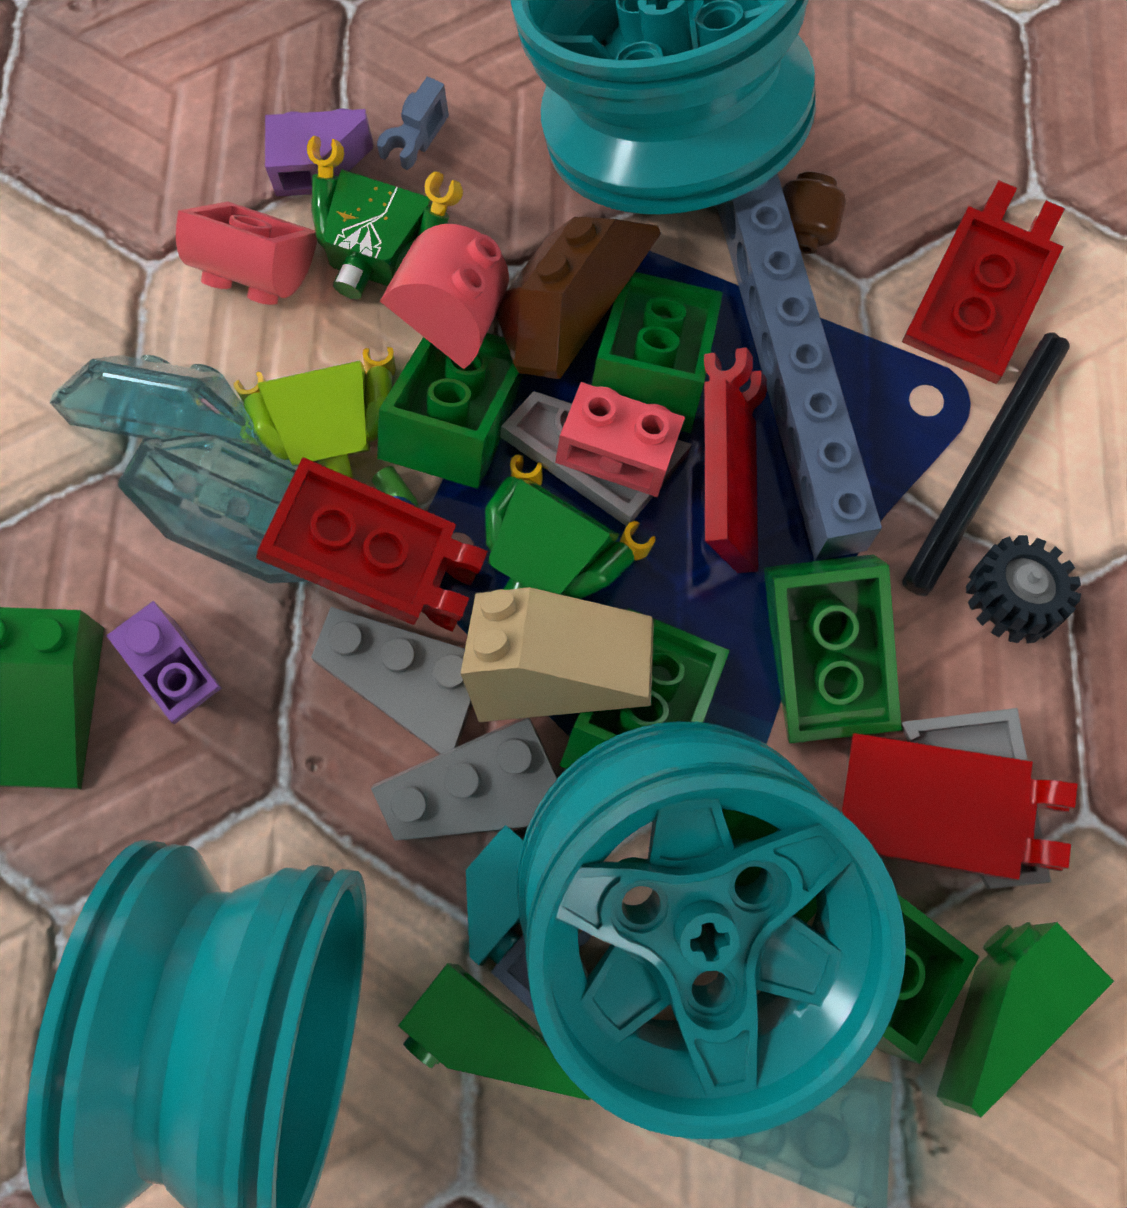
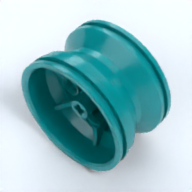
M510 0L521 46L536 73L546 84L540 111L541 124L552 164L565 183L581 196L597 204L615 210L638 214H675L719 205L735 199L768 181L793 159L809 135L816 111L815 69L808 47L798 35L804 22L806 6L809 0Z
M681 721L652 724L614 736L578 758L559 776L537 806L523 839L517 867L518 909L526 945L530 995L537 1022L554 1058L568 1077L589 1098L626 1122L664 1135L689 1139L742 1137L775 1128L811 1111L844 1086L867 1061L891 1020L903 980L906 946L905 926L900 901L894 883L881 857L870 841L837 807L819 794L807 778L780 753L754 737L720 725ZM722 809L753 815L772 824L778 830L755 841L746 838L732 840ZM652 822L648 859L630 857L619 862L604 861L624 839L639 828ZM754 866L761 867L759 877L753 883L746 886L735 885L737 876L744 869ZM644 886L652 889L651 895L642 904L628 905L622 902L626 893L635 887ZM816 896L817 912L811 927L794 914ZM579 929L611 944L590 975L585 969L579 954ZM719 971L717 977L711 983L706 985L693 984L701 973ZM669 1005H671L676 1020L651 1019Z
M140 840L129 845L116 856L89 895L66 944L47 1000L35 1049L26 1110L25 1157L30 1190L39 1208H125L153 1184L164 1185L166 1190L184 1208L311 1207L339 1112L360 1001L366 946L367 900L364 880L359 871L341 869L335 874L332 868L320 865H311L306 870L284 868L242 886L231 893L221 891L203 857L191 846L167 845L164 842Z

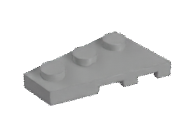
M533 391L501 426L500 437L536 463H542L543 468L627 526L654 496L555 463L560 433L572 404ZM677 440L662 486L689 455L692 444Z
M330 607L311 656L313 661L363 699L368 700L409 733L430 746L439 755L458 747L472 707L460 674L465 649Z
M1018 708L901 722L902 731L908 742L1027 760ZM1037 811L1034 839L1043 840ZM1021 864L1020 879L1018 881L980 875L987 889L1051 882L1048 869Z
M529 717L515 720L374 784L371 790L394 840L397 841L501 830L505 825L509 828L528 827L537 806L558 778Z

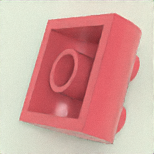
M228 201L178 210L176 246L179 257L185 265L202 271L201 282L214 288L230 289L234 281L248 286L247 298L261 304L275 305L278 303L279 297L287 298L294 294L305 279L317 245L315 230Z
M457 224L433 226L421 233L412 243L380 302L461 368L465 369L477 356L509 284L508 267L498 244L491 237L481 234L472 228Z

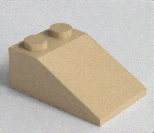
M531 587L476 593L460 674L478 721L487 722L651 706L652 616Z

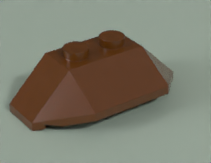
M573 217L543 241L506 291L496 313L514 365L519 373L561 379L661 235L658 225L618 219Z

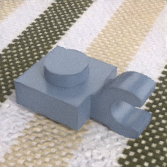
M427 76L417 92L409 94L404 102L401 113L404 124L400 127L385 130L378 138L377 147L380 158L385 160L391 150L403 148L399 155L401 166L403 169L408 170L415 164L418 151L426 152L449 116L443 83Z

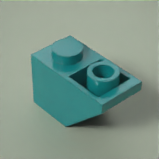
M506 825L466 869L469 957L479 966H483L489 958L498 964L521 938L514 929L520 923L517 899V867L523 840Z

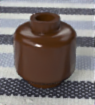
M817 172L800 173L796 180L786 183L782 191L802 254H814L817 252L818 247L830 245L838 238L846 204L845 194L837 187V181L833 177Z

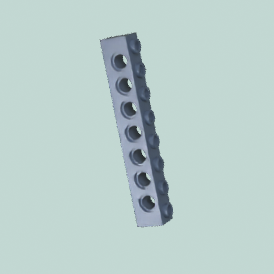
M775 174L755 189L716 206L761 369L767 378L769 398L814 560L817 561L867 551L881 531L882 526L778 174Z

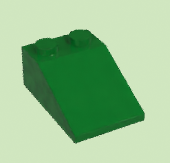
M634 272L614 301L598 352L592 386L608 387L622 396L646 404L662 405L672 413L684 416L685 419L681 431L691 433L706 376L704 354L711 353L723 292Z
M487 333L477 356L463 369L423 337L379 409L377 459L478 489L495 456L501 439V426L509 417L524 375L516 369L505 338Z
M872 554L764 567L769 623L789 744L851 737L853 733L868 735L902 731L889 564Z
M0 607V787L82 790L104 635V627L82 610Z
M628 608V610H627V611H632V612L640 613V612H637V611L632 610V609H630V608ZM652 618L654 633L651 706L580 713L573 727L560 766L567 769L578 758L595 746L635 728L677 721L703 723L730 650Z
M1027 922L1014 929L1010 925H1006L997 931L983 946L988 955L975 967L936 1095L945 1106L981 1118L1114 982L1058 922L1036 925Z
M447 963L398 1025L409 1035L403 1045L429 1068H433L435 1064L439 1065L441 1063L447 1069L591 1100L558 1064L543 1035L458 964Z

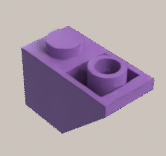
M341 108L324 112L301 113L291 111L285 114L265 115V168L276 196L312 194V175L318 174V165L314 164L307 154V144L312 136L320 137V156L323 160L328 159L332 153V139L338 140L343 146L344 158L338 166L334 167V176L338 177L341 169L350 171L373 149V139L366 110Z
M154 601L106 635L174 725L222 689L205 659L179 625Z

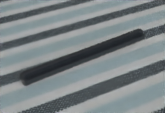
M1049 332L1040 340L905 574L902 584L909 591L925 597L933 590L1070 348L1069 341L1066 338L1059 337L1054 332Z

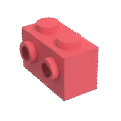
M580 382L560 433L555 463L658 498L685 417L672 413L662 405L646 404L622 396L611 388L595 387Z

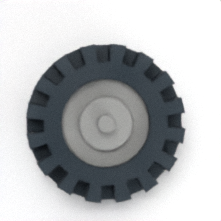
M1018 535L1014 541L1009 536L1002 539L998 545L994 544L971 571L968 577L971 580L966 585V593L974 595L968 601L971 610L981 608L982 613L976 619L982 626L989 620L995 624L990 633L1000 637L1005 631H1008L1009 642L1019 643L1025 637L1027 644L1035 643L1041 637L1045 639L1075 611L1076 608L1074 607L1080 602L1081 593L1075 592L1081 586L1079 576H1068L1075 567L1070 560L1063 564L1058 561L1057 558L1063 552L1056 546L1050 552L1044 550L1045 540L1036 538L1029 545L1027 535Z

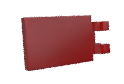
M1000 180L995 185L983 211L968 206L902 340L904 344L994 384H997L1002 378L1064 247L1050 241V238L1065 208L1046 200L1038 216L1036 215L1029 231L1005 222L1002 218L1017 188Z
M745 347L736 349V362L727 371H721V361L715 353L704 354L705 371L709 375V381L704 382L705 542L737 573L758 571L756 420L753 418L752 412L762 403L767 392V378L761 370L752 372L753 356ZM750 377V387L748 388V390L741 393L739 388L743 384H745Z
M302 457L261 541L256 559L411 625H415L422 612L434 624L453 632L457 621H460L469 597L439 588L445 571L453 578L471 586L476 573L478 574L481 570L488 551L451 538L457 524Z
M853 733L842 813L870 841L880 857L1018 881L1020 879L1021 864L1060 872L1063 869H1069L1071 844L1034 839L1037 807L1068 813L1069 808H1075L1078 784L1057 780L1031 779L1033 761Z

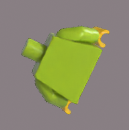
M387 347L388 356L382 361L372 360L370 349H363L364 365L361 361H355L268 381L258 371L256 372L258 383L249 390L244 388L240 380H236L233 383V387L244 402L251 433L277 459L290 460L293 466L298 467L302 457L354 479L348 456L370 451V442L378 439L379 409L392 389V377L396 371L393 348Z

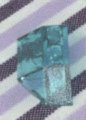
M123 355L95 358L87 362L53 393L50 404L69 425L266 462L270 461L272 454L260 442L253 420L223 374L203 364H193L191 368L177 366L154 355H142L140 359Z
M218 434L179 436L165 440L155 437L142 440L120 477L118 487L165 538L267 583L310 582L256 559L257 550L292 480L295 469Z

